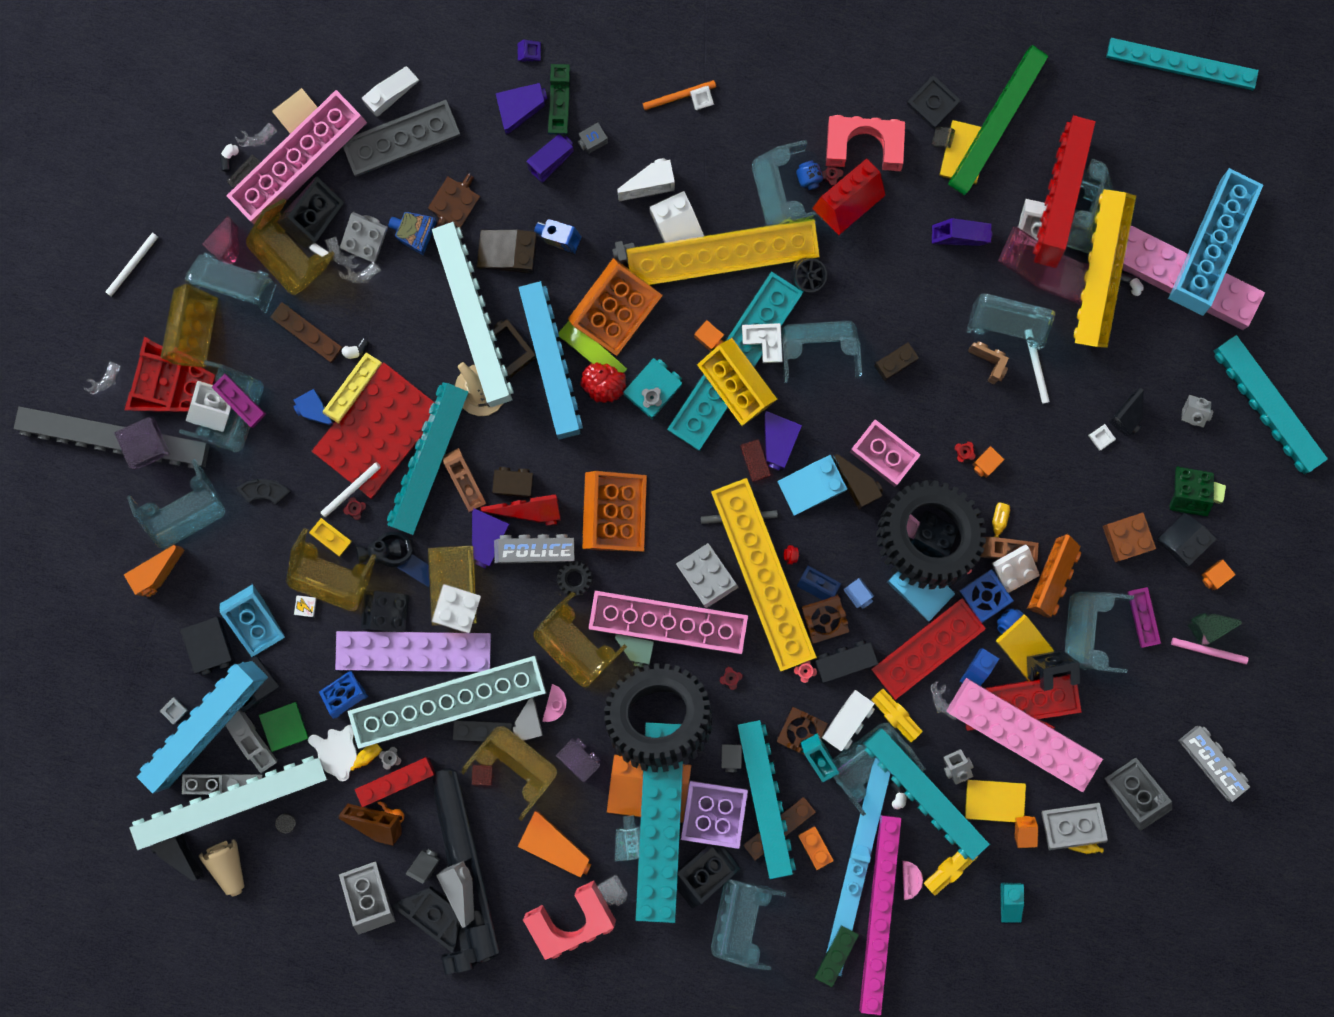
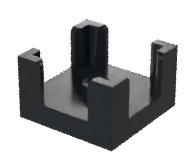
M1063 650L1027 656V677L1033 681L1037 677V672H1039L1040 688L1042 690L1053 689V674H1067L1068 671H1070V684H1080L1079 661Z

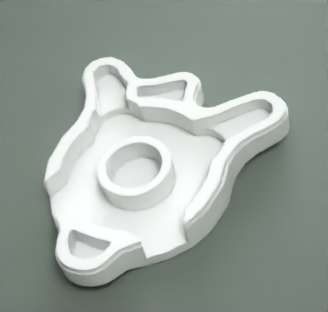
M347 725L342 731L330 729L327 739H323L318 735H311L308 738L309 744L318 752L322 768L327 773L336 776L339 781L349 779L350 768L353 767L357 756V750L353 742L354 732L352 725Z

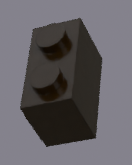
M908 342L876 362L874 367L885 382L918 360V356Z
M499 467V470H494L492 493L494 495L532 498L534 474L530 473L529 469H518V472L511 471V468Z

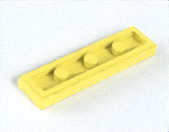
M365 353L327 404L323 414L339 424L375 372L382 365V362Z

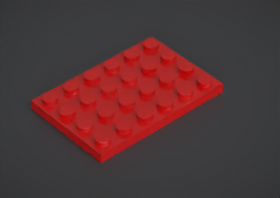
M383 362L340 423L335 422L312 452L351 483L377 462L381 468L358 488L372 499L414 448L418 439H421L423 435L422 427L425 421H428L430 417L429 409L432 403L435 402Z

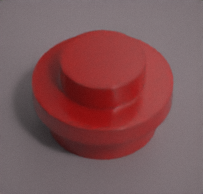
M789 545L784 550V560L787 561V564L797 563L799 557L798 548Z

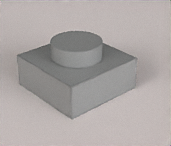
M173 697L160 712L175 725L188 710Z

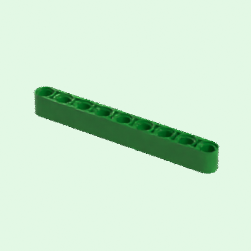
M1031 45L1024 54L948 183L950 187L962 195H966L1048 58L1046 53L1034 45Z

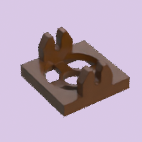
M838 595L802 606L813 644L849 632L846 614ZM825 606H831L838 612L830 613L826 611ZM819 608L820 613L818 617L811 620L813 613ZM823 614L830 615L828 623L823 624L820 622V617ZM840 618L838 626L832 631L830 624L834 619ZM818 624L824 626L826 633L818 632L813 626Z
M792 707L776 742L805 755L802 747H799L801 740L813 736L808 729L810 721L816 727V733H818L820 738L828 723ZM805 718L802 725L796 727L791 724L796 719ZM799 727L806 728L807 736L805 738H799L796 735ZM788 730L793 731L796 737L793 744L788 738Z

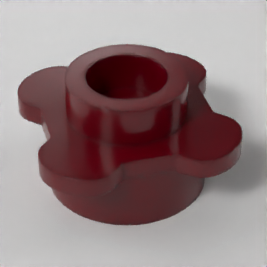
M827 166V169L822 171L823 179L832 186L836 185L839 177L843 176V171L835 166Z
M351 497L343 511L346 515H351L355 520L361 518L362 511L366 509V504L364 502L360 503L356 498Z
M727 667L725 674L720 677V683L726 684L731 690L737 688L738 681L742 679V674L733 671L732 667Z

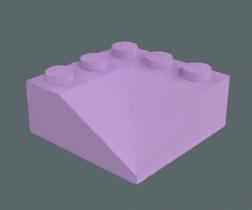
M689 781L681 840L739 849L748 790Z

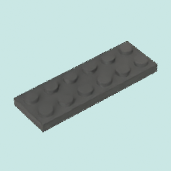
M443 100L354 135L343 148L354 176L357 177L461 135L447 100Z

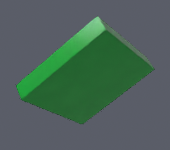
M297 702L259 715L271 752L309 738Z

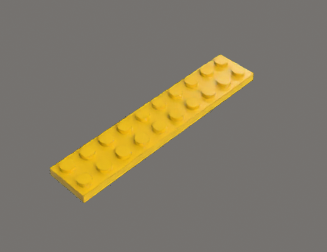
M814 219L626 249L629 269L649 285L793 262L802 258L819 257Z
M745 478L711 491L779 670L783 671L817 658L748 479Z

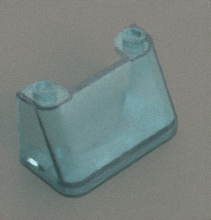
M1092 159L1086 167L1080 186L1084 190L1083 198L1092 201L1089 212L1082 210L1075 214L1067 242L1068 247L1085 253H1090L1093 248L1092 235L1096 232L1097 227L1095 218L1096 214L1100 211V194H1103V189L1114 191L1107 166L1095 159Z

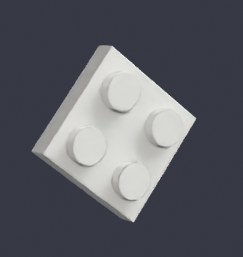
M1027 545L992 563L998 579L1008 593L1040 576Z
M443 584L431 622L470 633L481 596Z

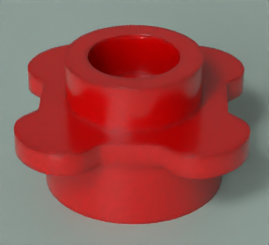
M972 442L955 445L959 462L975 459L976 455L973 453Z

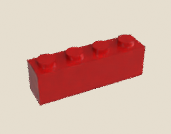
M425 757L354 790L361 806L365 807L434 776L436 773L429 757Z

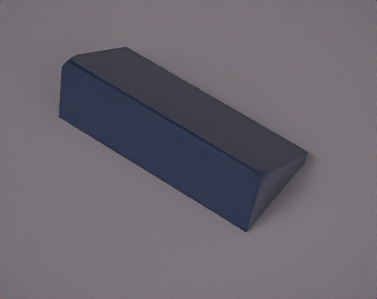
M413 554L405 564L397 567L430 589L441 573Z
M810 566L806 567L797 584V587L821 600L836 596L841 586V583Z

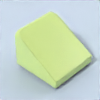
M1214 482V502L1221 504L1224 500L1226 486Z

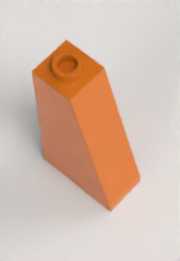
M534 812L518 847L576 876L587 875L591 866L588 863L590 858L540 812Z

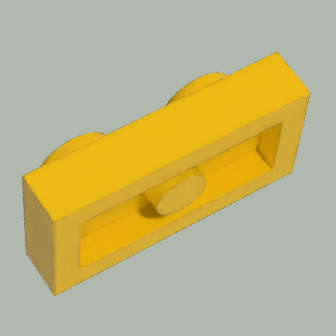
M322 518L309 532L311 536L339 557L352 543Z

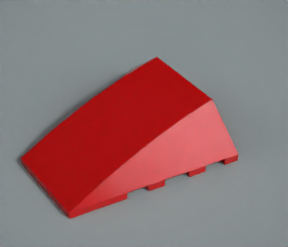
M144 336L139 354V362L131 392L128 395L125 411L188 412L197 381L213 385L215 374Z

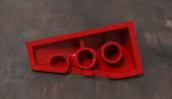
M556 494L530 498V502L518 500L511 502L510 505L502 503L481 507V512L545 523L546 526L556 525L557 521H561Z

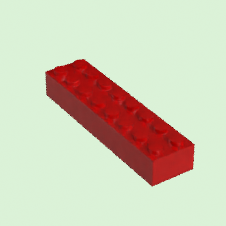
M1073 115L1071 121L1066 123L1064 132L1061 134L1059 140L1061 145L1055 157L1057 162L1052 170L1054 175L1053 179L1050 180L1048 190H1050L1049 195L1047 194L1044 203L1046 208L1040 220L1042 225L1038 229L1036 236L1038 241L1035 243L1032 253L1035 254V263L1057 268L1066 250L1096 121Z

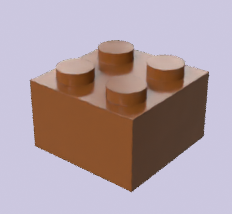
M1144 513L1103 526L1115 562L1156 549Z

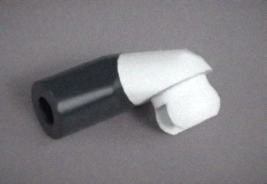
M226 145L220 154L221 170L223 172L231 171L230 158L239 152L236 145Z
M1121 274L1120 282L1129 284L1132 287L1131 293L1133 295H1141L1144 287L1140 280L1133 275Z
M361 338L357 346H345L342 349V354L348 359L359 358L363 355L370 342Z
M893 782L890 785L896 793V798L892 801V806L894 809L899 810L906 805L907 796L904 794L906 790L902 785L898 787Z

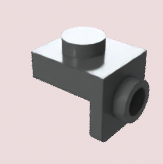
M622 241L615 242V249H612L614 259L623 265L628 264L626 249L635 248L634 243L623 245Z

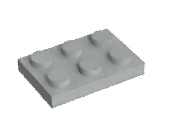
M708 543L676 563L705 608H708L738 588Z
M1100 803L1045 810L1041 813L1049 850L1106 843L1108 841Z

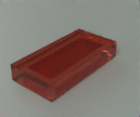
M759 440L740 445L752 482L771 476Z

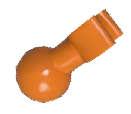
M378 802V804L382 806V809L385 810L382 812L402 816V820L400 822L404 820V813L402 810H391L387 808V805L384 802Z

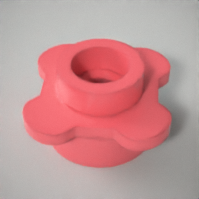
M806 661L799 667L796 666L794 673L800 676L801 682L806 683L810 677L817 674V670L810 665V661Z

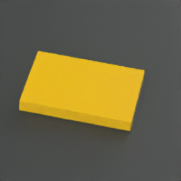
M952 121L939 176L952 178L981 127ZM978 176L973 183L975 185L977 184Z
M1026 615L1019 618L996 640L1028 681L1030 680L1027 677V656L1054 651Z
M967 780L965 818L1015 822V818L1024 816L1026 784Z

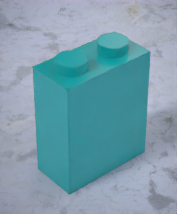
M654 358L623 392L624 396L651 419L658 414L682 386V378L674 371L670 373L666 369L668 366L659 359L657 361ZM659 388L661 390L659 395L662 404L658 407L656 405L649 408L644 407L642 391L644 389Z

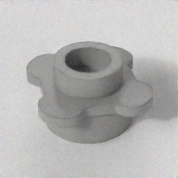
M659 388L644 389L642 391L644 407L649 408L653 405L658 407L662 404L659 395L661 390Z
M391 747L386 752L381 751L379 753V758L382 759L385 769H390L391 766L401 763V758L398 757L395 747Z

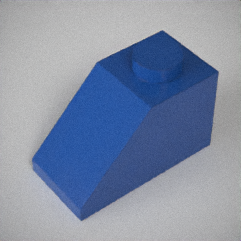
M315 389L294 399L296 405L293 407L298 416L302 415L305 419L328 426L334 424L331 418L323 414L325 406Z
M983 648L979 649L960 682L963 683L968 678L981 686L992 672L999 658Z

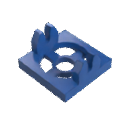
M992 569L959 591L981 623L1013 602V599ZM981 582H991L996 586L992 589L985 588ZM976 586L980 593L979 598L973 601L972 592ZM985 590L992 593V599L988 602L984 601L981 597L982 592ZM1000 591L1001 600L996 605L994 602L995 594ZM981 603L989 604L992 610H982L977 606Z
M351 670L319 691L333 719L368 697L365 693L366 691L357 681ZM355 688L354 695L347 699L349 691ZM345 690L342 696L337 697L339 691ZM336 700L342 701L338 706L333 705V702Z

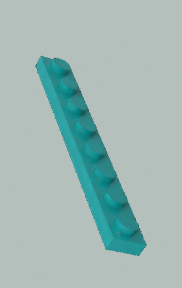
M1115 38L1110 39L1106 58L1249 90L1255 89L1259 71Z

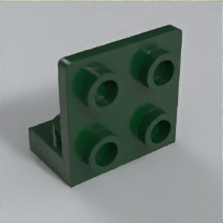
M1176 467L1175 493L1170 502V510L1208 516L1214 504V473Z

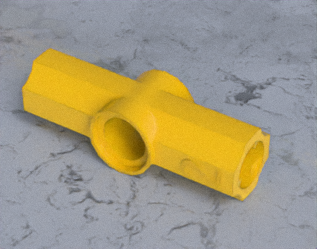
M881 689L871 699L884 714L886 720L895 729L897 728L910 743L923 732L909 717L908 712L899 703H896L884 689Z
M957 851L955 855L947 858L939 865L938 870L924 882V885L935 896L949 883L958 879L963 874V870L974 860L964 859Z

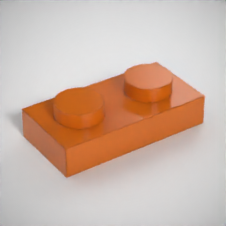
M815 826L798 835L816 870L834 861Z

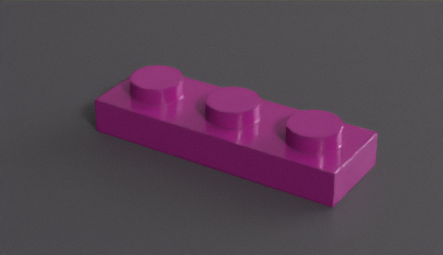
M224 373L212 386L219 396L251 428H254L266 415L227 374Z
M1148 587L1128 591L1140 647L1144 648L1161 644Z

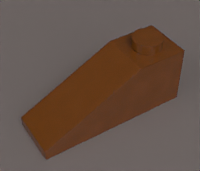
M347 804L339 815L340 820L376 842L393 846L402 834L399 815Z

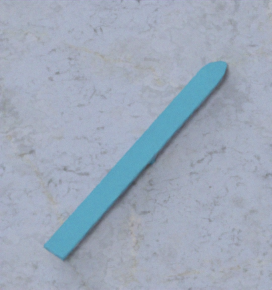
M875 758L872 764L827 951L841 925L850 930L853 929L890 777L889 771L885 773L877 765L879 763L877 758ZM843 967L838 976L842 975Z

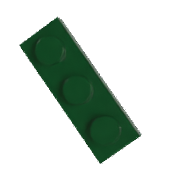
M841 925L814 978L833 987L859 934Z

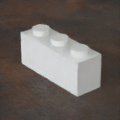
M854 690L821 738L839 751L847 750L853 742L851 740L853 734H858L864 726L862 724L864 718H869L874 712L873 705L875 703Z

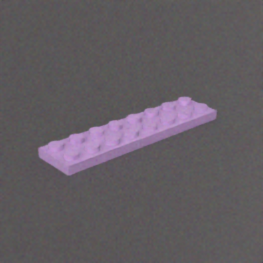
M336 631L335 670L481 672L490 669L491 633Z

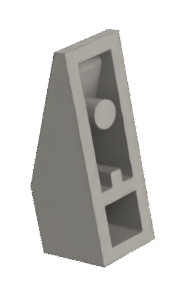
M464 861L445 868L436 876L463 928L474 920L472 877Z

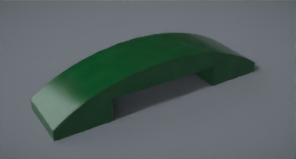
M551 64L548 134L567 135L570 64Z

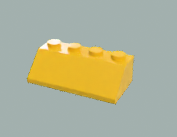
M733 338L719 344L697 364L741 426L777 400Z

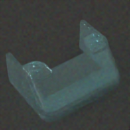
M807 140L778 146L756 157L752 162V172L766 226L788 224L808 219L822 220L815 211L805 213L802 203L786 201L778 169L779 166L789 162L790 154L805 151Z
M204 252L203 255H198L185 277V281L194 289L199 290V287H203L255 304L263 312H267L276 287V283L268 277V273L260 270L255 273L214 259L215 256Z
M980 294L973 303L967 332L971 333L974 330L973 332L976 334L985 335V332L992 331L1025 339L1027 343H1030V347L1041 350L1046 345L1056 312L990 294Z
M851 321L788 324L784 326L781 330L784 382L789 380L788 359H796L801 355L803 350L802 344L840 341L843 353L854 355L856 378H860L862 374L861 349L856 325Z
M204 361L203 364L218 370L215 377L216 382L224 373L227 374L259 405L264 390L263 383L260 380L225 365ZM231 408L223 432L199 425L196 433L180 429L179 433L232 452H239L244 447L250 426Z
M195 459L191 461L197 474L190 481L193 491L160 509L155 503H146L139 507L130 495L127 497L133 516L159 548H168L222 518L225 514L222 501L209 478Z
M1080 591L1070 597L1065 652L1079 661L1080 669L1120 674L1127 673V669L1108 667L1109 659L1107 654L1100 650H1094L1098 611L1107 612L1113 608L1114 600L1130 601L1134 600V596Z
M889 723L879 724L833 759L839 770V774L833 777L862 816L866 815L858 802L866 796V789L863 785L869 780L872 764L876 758L875 756L871 758L864 751L866 748L864 743L880 728L893 739L922 772L925 770L914 751Z
M729 879L724 884L711 944L712 954L717 958L747 968L771 970V966L759 962V947L751 942L759 905L767 906L771 901L772 894L786 896V892Z

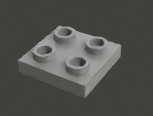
M353 212L350 215L340 248L375 263L388 227L380 224V221L372 216H361Z

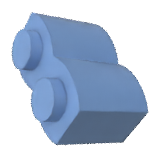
M858 578L843 589L856 608L861 607L863 609L873 602L871 598L874 595L861 578Z

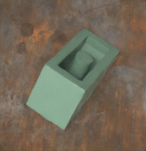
M616 634V640L630 661L634 662V666L643 667L645 664H650L653 641Z

